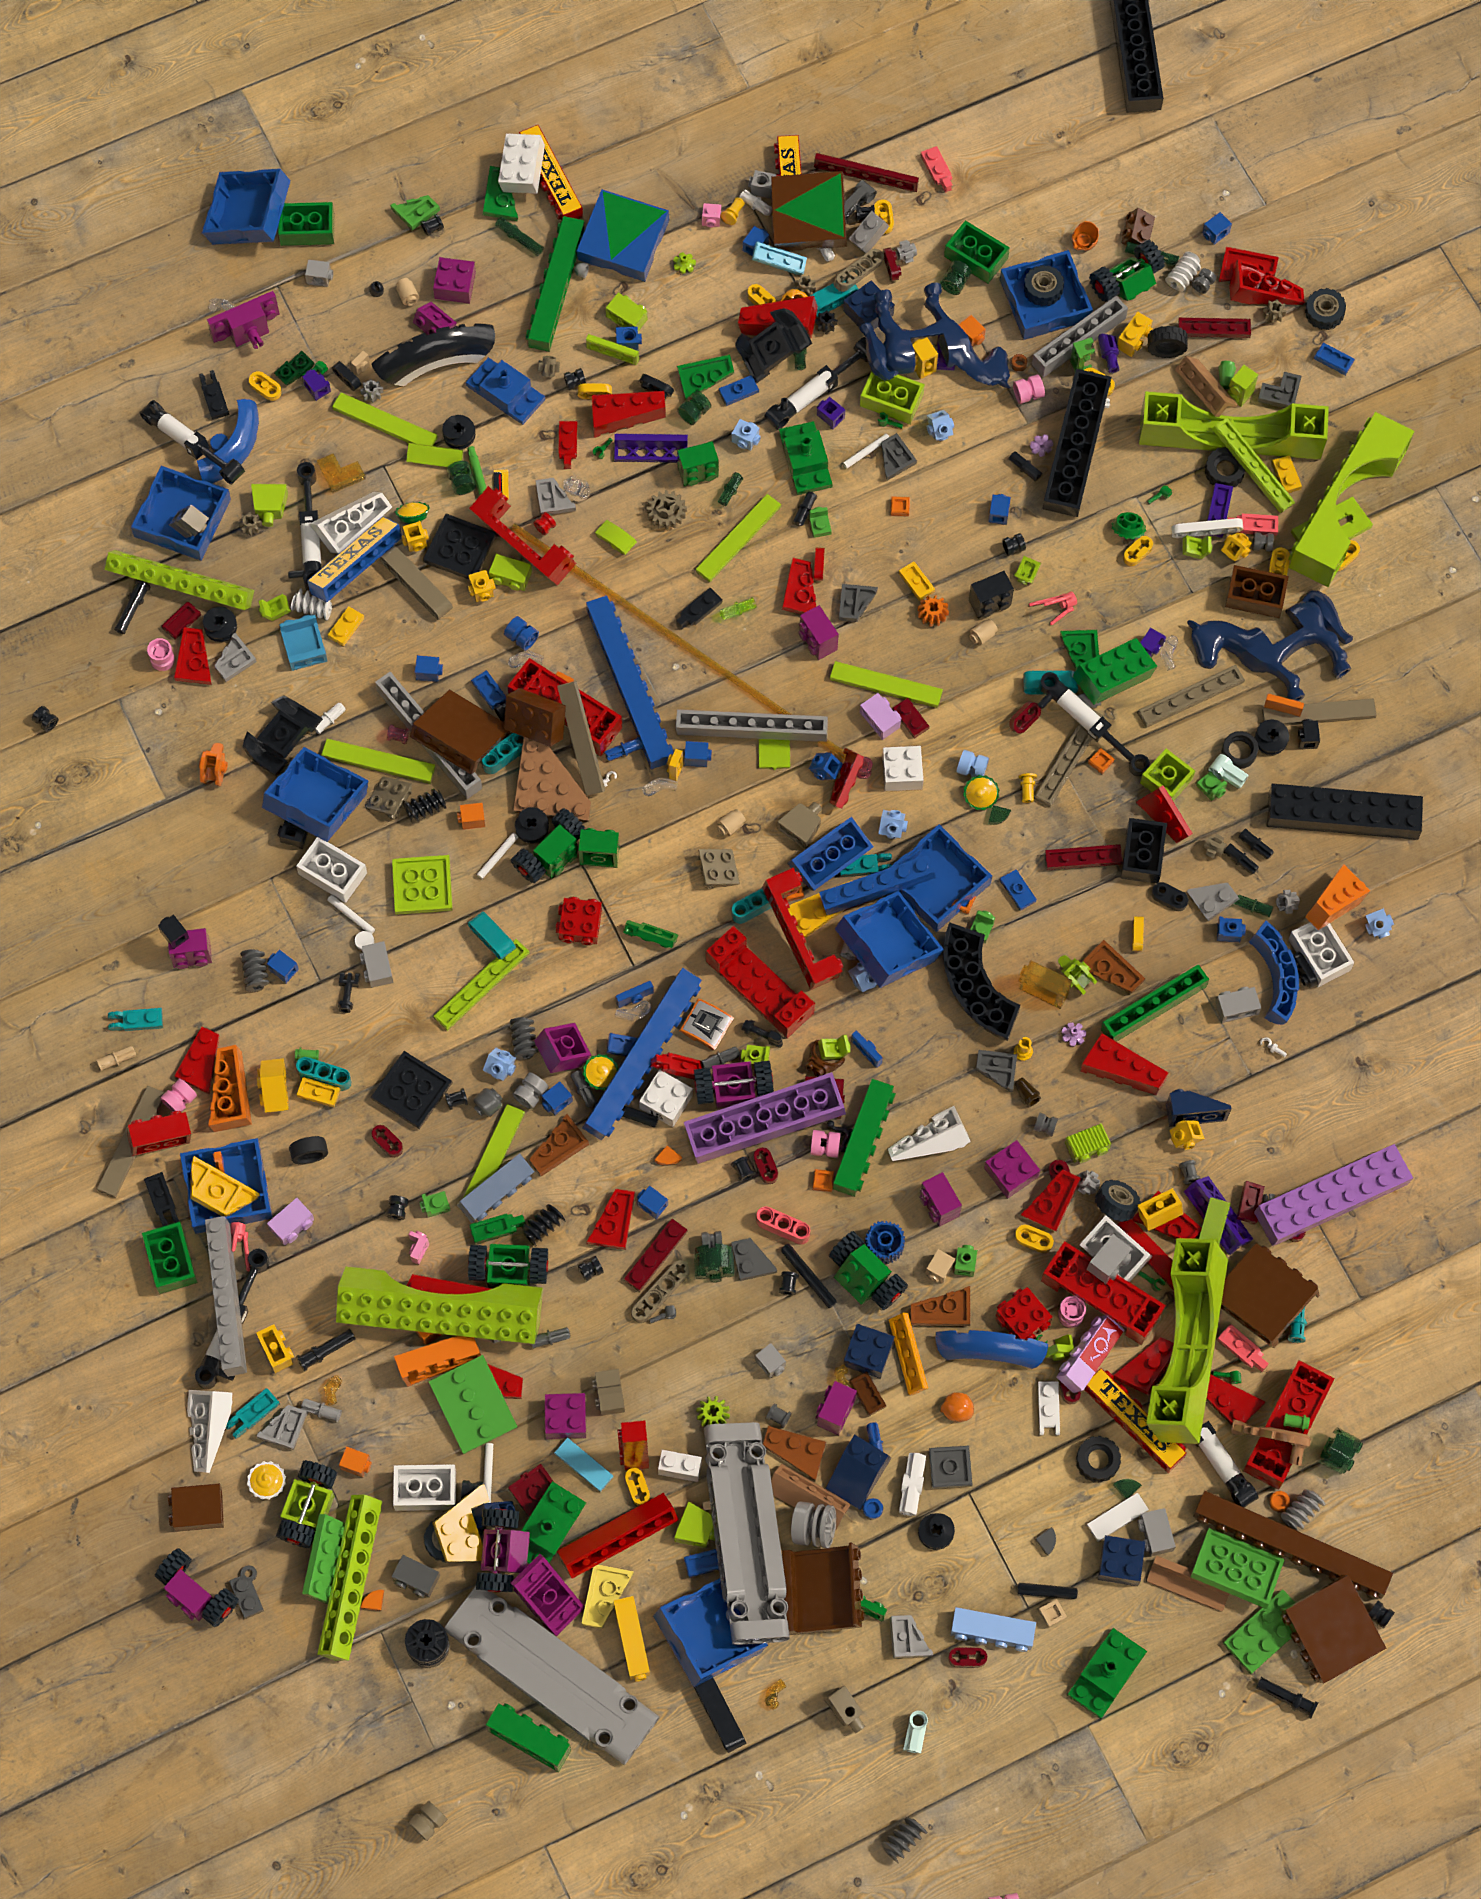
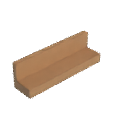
M1185 356L1176 367V372L1214 416L1220 417L1228 406L1233 408L1238 406L1199 359Z
M783 1464L778 1467L771 1479L773 1495L794 1508L800 1501L813 1503L815 1509L819 1504H824L825 1507L833 1505L836 1510V1529L851 1505Z
M1156 1555L1146 1580L1148 1583L1222 1612L1230 1595L1229 1593L1191 1578L1192 1569Z

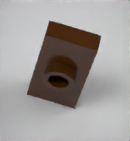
M868 1372L849 1381L852 1388L857 1391L856 1395L868 1416L886 1408V1404Z

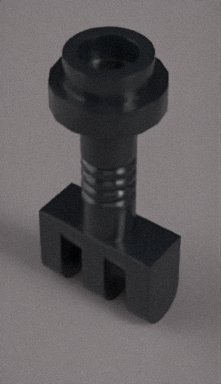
M340 972L339 986L345 987L343 999L338 1002V1008L342 1013H350L353 1009V1003L350 1002L352 987H359L360 973H356L355 980H352V973H348L347 979H344L345 972Z
M745 1020L742 1026L745 1034L749 1035L752 1032L767 1039L769 1044L777 1048L783 1046L781 1034L772 1030L770 1032L755 1026V1021Z

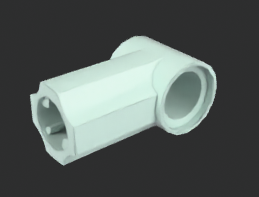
M1219 754L1208 769L1218 779L1223 778L1238 789L1243 786L1249 776L1233 765L1231 759L1223 754Z
M922 1711L913 1712L909 1718L904 1751L921 1754L928 1723V1717ZM921 1716L924 1724L922 1726L914 1725L913 1717Z

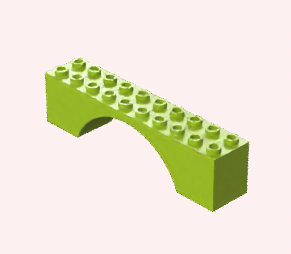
M1145 391L1140 417L1139 445L1215 451L1217 448L1226 446L1212 428L1225 418H1228L1256 454L1283 457L1290 455V457L1321 460L1328 436L1329 406L1292 403L1282 410L1266 415L1251 417L1221 415L1216 417L1213 413L1204 411L1189 403L1182 394Z
M1377 412L1374 413L1372 418L1368 417L1366 420L1365 428L1359 432L1355 445L1352 444L1348 457L1342 461L1341 469L1335 473L1331 486L1328 485L1323 500L1320 499L1316 512L1311 514L1307 527L1303 528L1300 539L1293 545L1292 553L1288 559L1291 561L1290 569L1326 587L1330 586L1345 560L1351 543L1343 532L1337 518V499L1347 488L1359 481L1373 477H1392L1405 456L1415 432Z
M1176 1238L1171 1269L1176 1306L1174 1346L1164 1378L1159 1384L1152 1386L1146 1422L1160 1442L1200 1443L1228 1258L1215 1239Z
M346 1266L338 1285L336 1323L535 1344L540 1326L543 1288L503 1283L494 1289L479 1293L438 1294L405 1286L392 1279L384 1270Z

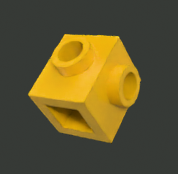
M420 521L403 526L404 535L401 536L403 545L408 547L409 552L421 551L427 547L428 533L426 529L422 528Z
M1243 533L1230 534L1225 539V545L1221 551L1234 561L1241 558L1245 559L1251 551L1249 548L1252 542Z
M486 570L468 575L470 584L468 590L470 596L475 597L476 602L488 601L494 597L495 583L493 578L489 579Z
M1180 1121L1175 1124L1176 1127L1169 1130L1175 1148L1190 1150L1195 1147L1196 1143L1205 1139L1198 1121Z

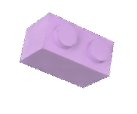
M879 693L860 705V714L882 740L900 728L901 717L899 713L893 711L888 700L885 697H881Z
M296 1198L271 1219L267 1225L269 1230L285 1246L287 1243H292L296 1240L297 1234L302 1230L310 1228L314 1217L302 1202Z

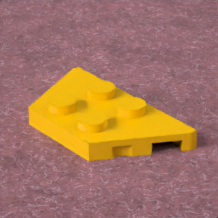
M193 1157L191 1161L190 1199L225 1217L258 1199L260 1193L197 1157Z

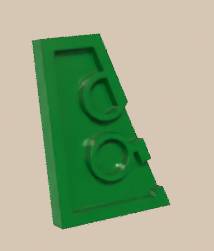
M490 166L482 215L518 222V214L515 209L512 192H503L498 183L501 167Z
M730 354L677 366L685 402L734 374Z
M1097 630L1060 631V636L1075 670L1079 664L1099 655Z

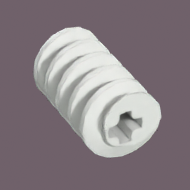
M1185 252L1165 278L1166 283L1170 287L1183 292L1185 286L1189 285V281H1192L1193 276H1196L1197 271L1201 269L1199 257L1192 252Z
M300 588L292 599L291 610L293 611L296 608V611L299 613L303 610V613L306 615L310 612L311 616H316L317 614L318 618L321 619L324 616L325 620H328L332 611L331 600L325 602L313 595L309 597L308 590L302 595V589Z

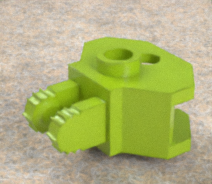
M1066 955L1058 959L1059 965L1063 968L1061 972L1065 975L1063 980L1070 987L1075 986L1082 995L1086 993L1083 988L1088 983L1092 982L1094 985L1097 983V980L1089 972L1091 970L1084 961L1080 963L1075 958L1071 960Z

